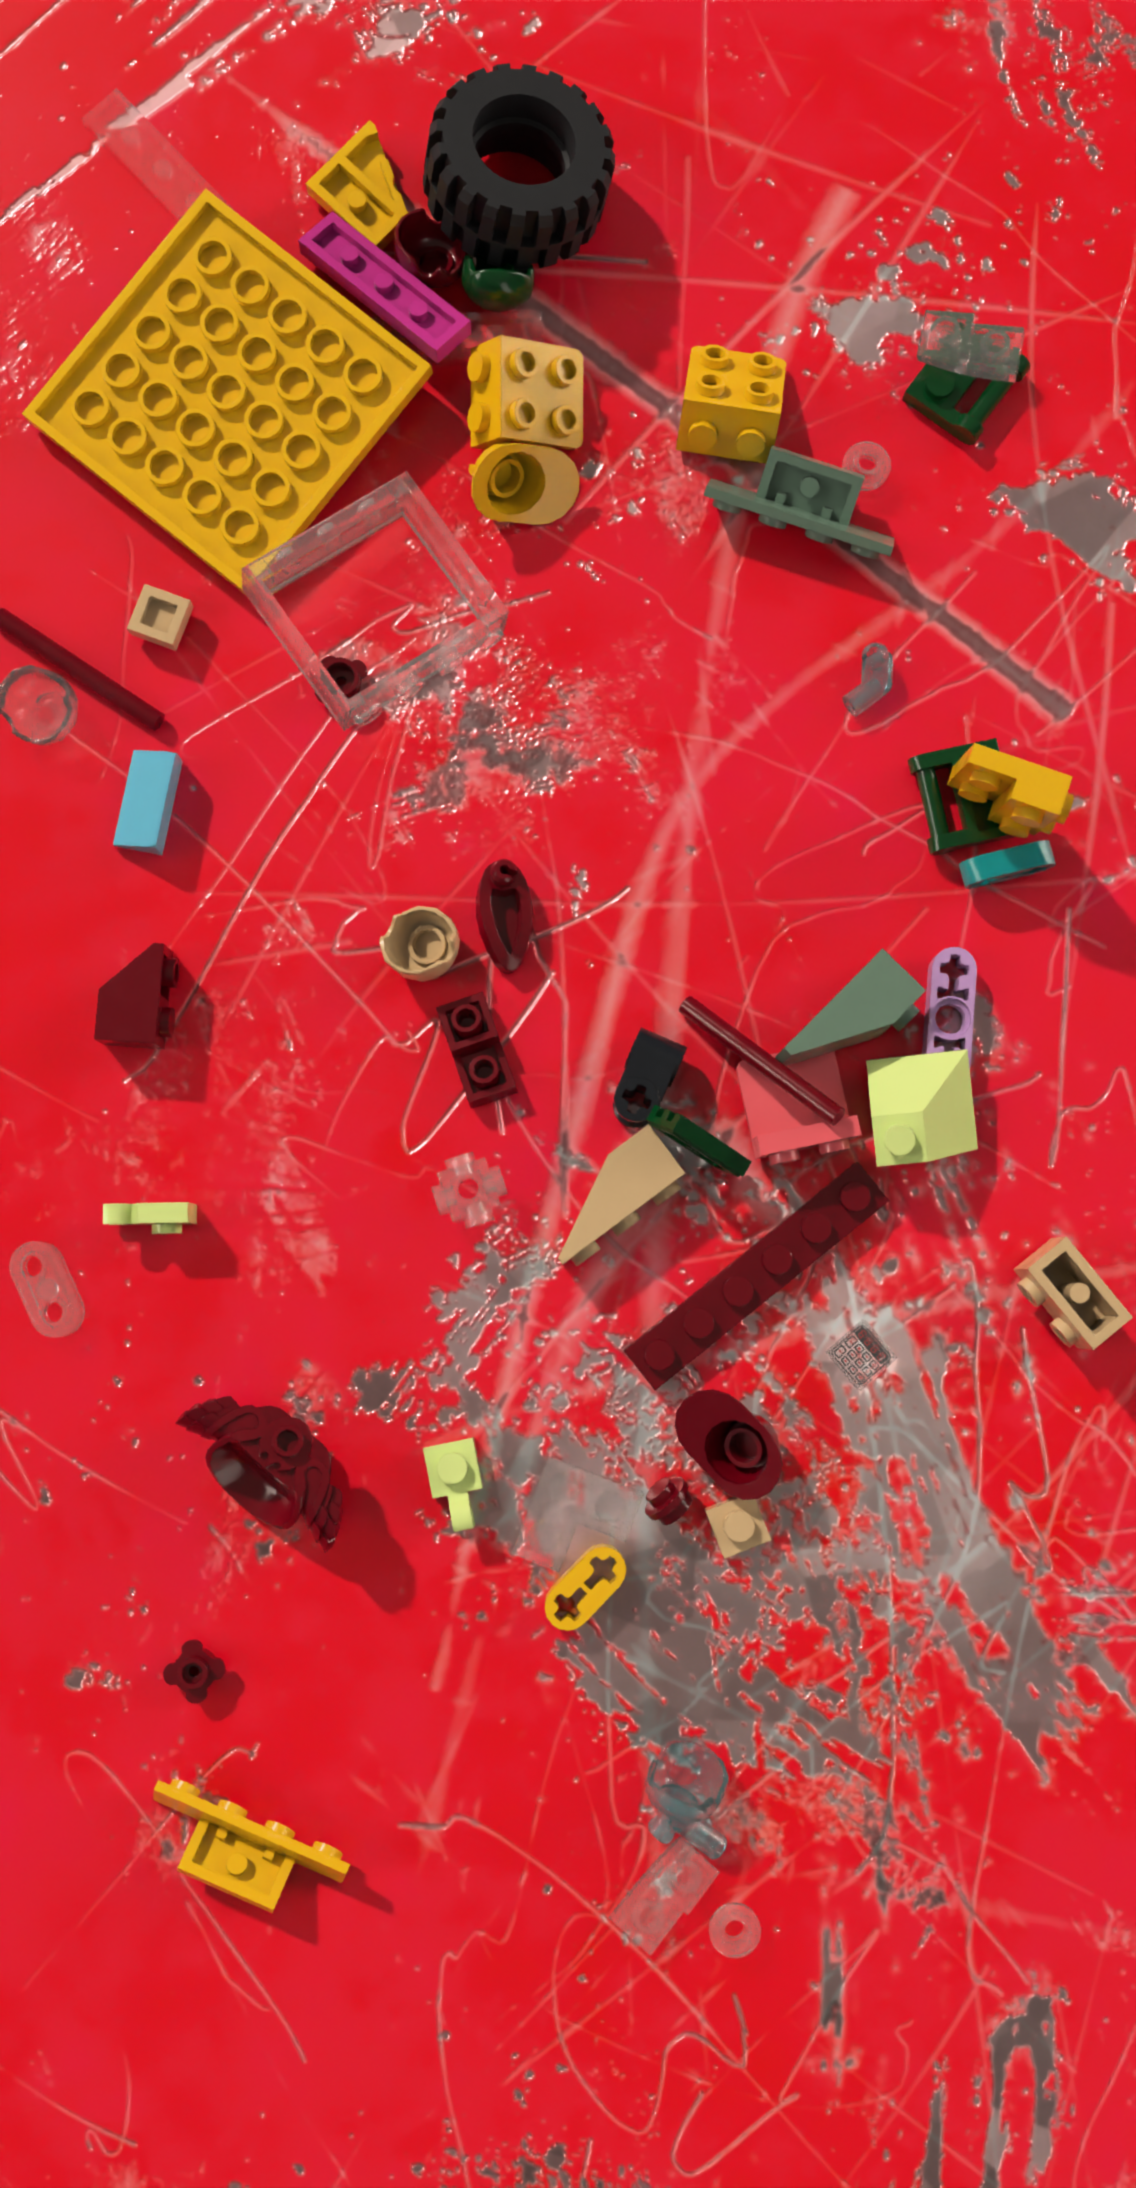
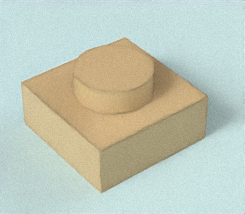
M144 584L127 630L133 636L176 651L194 606L189 599Z
M732 1497L704 1508L724 1559L771 1541L756 1499L742 1500Z

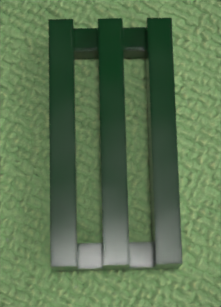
M654 1105L646 1119L650 1126L714 1168L736 1177H743L752 1162L681 1114H675L668 1109L664 1110L660 1106Z

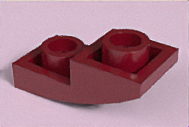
M480 992L436 1007L471 1109L518 1093L484 993Z

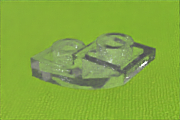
M926 310L917 351V360L940 369L967 376L1016 383L1024 342V327L975 324V313Z
M679 1836L635 1883L608 1919L651 1956L683 1913L688 1915L720 1872Z

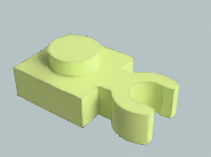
M189 1202L103 1204V1224L152 1225V1234H182V1224H197V1204Z

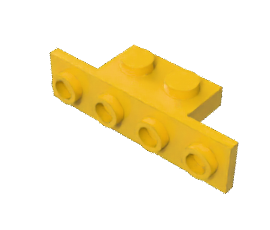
M172 1779L169 1785L158 1780L153 1793L154 1801L199 1820L178 1865V1872L271 1913L274 1911L294 1862L340 1883L345 1878L350 1864L341 1860L343 1853L338 1849L319 1841H314L312 1847L293 1839L295 1832L292 1829L275 1821L267 1820L265 1826L246 1819L247 1810L230 1801L220 1799L218 1805L205 1801L198 1797L201 1791L185 1781Z

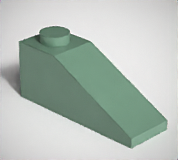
M882 948L775 1058L785 1066L878 1038L891 1026L899 1032L920 1011L913 1003L926 990Z

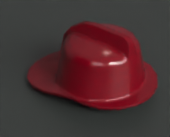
M713 1389L697 1391L684 1399L676 1412L675 1429L678 1440L686 1452L710 1475L719 1487L731 1496L742 1500H754L770 1493L779 1482L783 1467L778 1436L772 1425L762 1416L751 1413L741 1402L724 1392Z

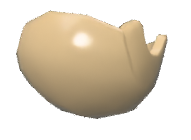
M416 906L402 912V914L393 916L391 925L387 933L380 937L379 944L384 961L397 973L407 979L425 982L437 979L453 965L459 950L460 938L452 919L438 908Z

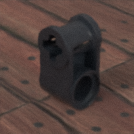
M641 1027L626 1060L624 1073L615 1091L613 1109L614 1115L620 1123L634 1129L644 1127L649 1123L646 1119L654 1105L660 1106L667 1088L671 1087L687 1050L686 1046ZM636 1092L645 1095L643 1104L649 1108L640 1107L636 1114L627 1111L628 1101L623 1098H633Z

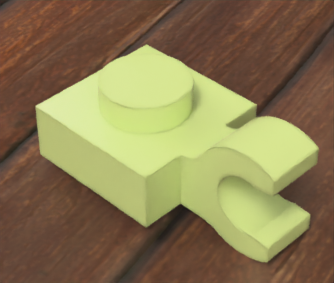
M474 1437L424 1447L423 1452L432 1499L448 1496L454 1532L474 1528L475 1520L469 1491L483 1488Z

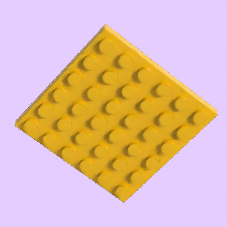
M205 188L31 401L22 415L30 424L247 597L251 598L433 374V371L427 361Z

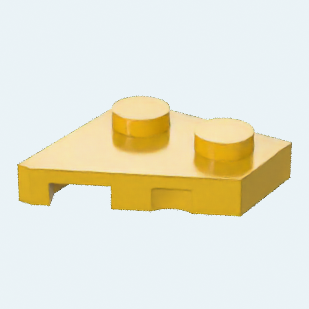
M370 120L305 183L307 193L328 213L333 211L381 250L394 240V229L400 218L408 214L401 193L398 192L391 166L380 144L376 126Z

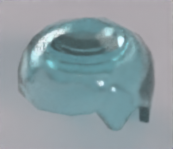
M672 1740L663 1746L657 1758L651 1762L645 1778V1791L651 1805L667 1819L690 1825L707 1820L714 1814L728 1787L729 1776L724 1762L710 1748L693 1741Z

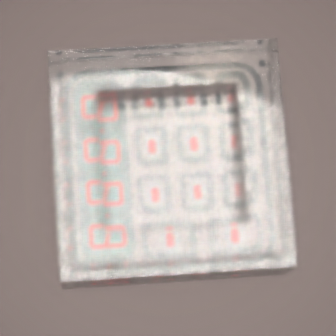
M865 1319L858 1322L825 1351L859 1391L864 1389L898 1359L895 1353Z

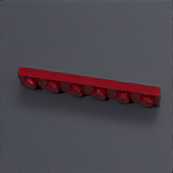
M858 1162L854 1163L623 1351L656 1391L889 1202L888 1198Z

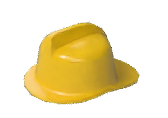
M508 442L498 443L484 450L477 459L476 464H469V473L473 478L471 496L476 509L486 518L498 522L531 525L549 524L566 514L573 506L579 492V474L575 463L564 452L551 447Z

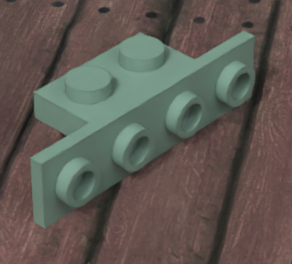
M774 445L770 449L757 493L711 478L703 495L714 499L712 505L720 510L739 514L741 508L760 514L758 518L760 522L780 529H785L787 523L806 529L804 534L806 537L821 543L832 544L835 538L852 544L851 551L867 558L878 559L880 553L891 556L894 547V537L849 523L865 475Z

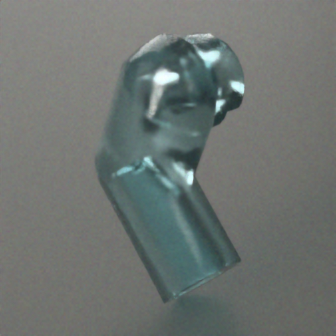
M870 643L863 649L861 654V683L842 697L845 707L855 717L884 697L892 688L893 658L891 653L888 652V648L882 643Z
M671 1805L661 1806L655 1810L657 1815L648 1823L649 1832L661 1843L667 1844L671 1842L677 1832L712 1860L719 1858L727 1846L726 1837L700 1816Z

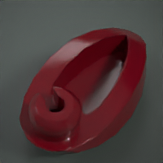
M499 859L485 869L479 882L476 896V919L481 938L494 965L501 972L510 974L515 972L523 963L529 949L533 932L534 913L530 890L522 872L512 861Z

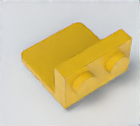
M499 335L471 348V356L467 366L468 377L471 381V406L467 416L468 427L471 431V448L486 450L494 444L509 443L511 441L573 450L582 445L583 355L578 349Z
M719 345L693 347L690 354L676 450L766 464L772 445L775 446L781 416L786 362L766 352L744 353L727 350Z

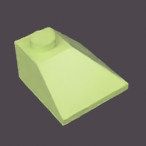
M967 1049L866 1060L877 1167L929 1162L978 1149Z

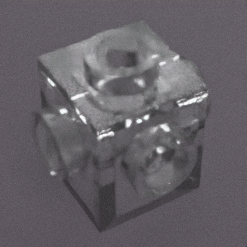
M473 1152L444 1161L447 1169L437 1172L440 1184L431 1187L440 1216L450 1213L452 1222L464 1221L466 1229L495 1220L493 1211L502 1208L499 1196L508 1194L499 1165L489 1168L486 1158L483 1157L476 1160ZM468 1179L474 1180L478 1184V1193L471 1199H465L459 1193L460 1184Z

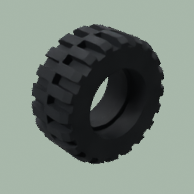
M510 63L493 66L492 72L487 73L482 68L467 75L466 83L462 79L456 82L447 90L446 97L438 102L429 129L424 163L423 188L425 195L428 197L427 205L433 218L437 222L442 220L441 230L452 242L457 239L461 241V249L474 258L477 254L488 258L487 264L501 267V263L514 264V270H528L530 264L538 263L539 268L556 264L559 255L563 260L573 256L579 251L580 245L588 243L595 233L597 223L600 222L615 168V154L612 150L614 141L606 124L603 125V115L594 102L591 104L586 102L587 95L578 86L573 84L572 87H569L563 83V76L552 71L548 75L536 72L537 66L523 64L521 69H511ZM497 152L524 154L543 164L553 174L555 179L535 185L511 182L494 173L485 165L481 158Z

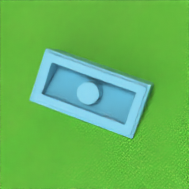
M133 750L113 841L115 847L163 855L183 763L177 753Z

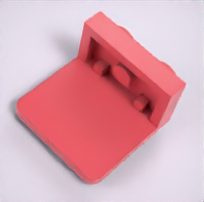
M835 1051L787 1066L845 1109L843 1117L834 1126L745 1060H742L737 1065L736 1073L755 1160L769 1157L771 1165H777L801 1159L799 1150L819 1147L820 1155L850 1149L849 1140L862 1135L858 1116H849ZM774 1053L770 1055H772L775 1058L779 1053Z

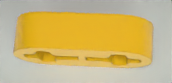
M609 1544L593 1545L557 1580L546 1594L545 1599L546 1617L553 1626L565 1631L578 1629L620 1587L626 1575V1565L620 1551ZM596 1556L603 1561L609 1556L614 1558L612 1570L615 1576L610 1580L605 1576H601L590 1587L585 1581L594 1572L591 1560ZM581 1587L585 1593L576 1603L579 1614L575 1617L569 1613L564 1614L562 1617L558 1616L556 1612L559 1606L555 1598L559 1594L569 1598Z

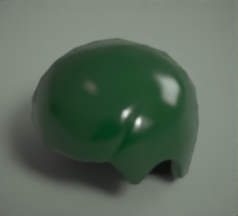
M466 254L461 277L462 286L467 296L482 309L496 313L517 309L532 295L534 287V269L532 264H530L528 270H514V264L501 263V267L487 264L488 258L477 254L474 258Z

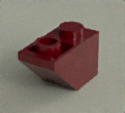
M153 943L99 989L94 1035L96 1041L108 1046L165 1050L166 1037L173 1036L175 1027V1010L169 1007L170 988L177 987L180 972L178 958H173V951L165 944Z

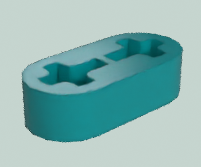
M1041 840L969 858L959 863V869L965 889H972L1039 873L1054 867L1056 862L1050 840Z

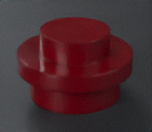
M665 1477L657 1481L646 1495L648 1502L645 1507V1514L651 1520H659L663 1525H670L685 1514L693 1501L692 1495L688 1492L687 1482L682 1477H675L673 1479Z

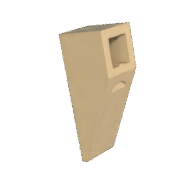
M649 1124L608 1154L558 1257L562 1265L570 1259L576 1266L580 1265L601 1249L595 1240L612 1229L616 1236H619L641 1219L636 1210L650 1199L659 1206L682 1189L676 1180L683 1176L685 1172Z

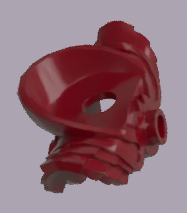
M231 1396L208 1399L202 1404H195L188 1411L186 1410L180 1415L175 1424L185 1427L186 1431L201 1435L200 1437L215 1440L207 1450L205 1457L207 1467L219 1485L239 1505L262 1522L279 1529H289L302 1514L305 1519L304 1522L308 1530L310 1529L316 1543L319 1542L325 1553L332 1548L340 1529L343 1514L341 1507L342 1492L329 1484L331 1457L327 1448L311 1434L309 1426L304 1421L293 1418L281 1408L274 1406L255 1407L253 1405H245L240 1407Z

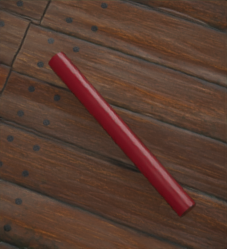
M5 608L0 609V629L150 729L155 731L161 726L165 714Z
M692 996L687 997L682 1002L679 1008L681 1014L832 1126L841 1120L845 1109Z

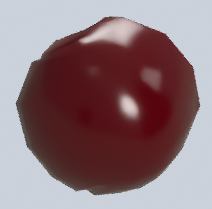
M420 208L402 216L394 229L396 262L429 288L448 287L462 276L464 257L468 253L461 249V241L457 239L452 242L441 230L442 220L437 222L430 219L425 209Z

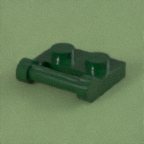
M960 318L907 388L902 400L961 442L973 445L983 433L982 425L1013 383L1020 382L1025 377L1031 365L1028 359L1020 352L1007 350L969 322ZM987 365L998 371L967 414H961L955 410V407Z
M996 738L975 742L999 751ZM974 743L928 752L908 759L910 774L917 778L931 836L927 840L931 856L1015 837L1002 832L999 829V823L987 820L993 804L992 800L987 799L985 803L967 800L958 795L959 789L954 787L953 791L963 830L954 832L949 830L935 771L948 768L950 774L952 767Z

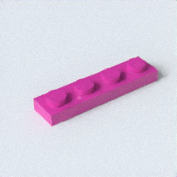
M333 211L298 240L300 253L437 364L471 335V321L405 270Z

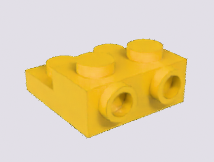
M974 743L952 767L947 782L948 786L959 789L958 795L967 800L978 803H985L987 799L992 800L993 804L987 820L999 823V829L1002 832L1021 838H1026L1029 834L1035 835L1039 831L1050 834L1056 822L1063 824L1066 821L1074 800V795L1068 793L1073 776Z

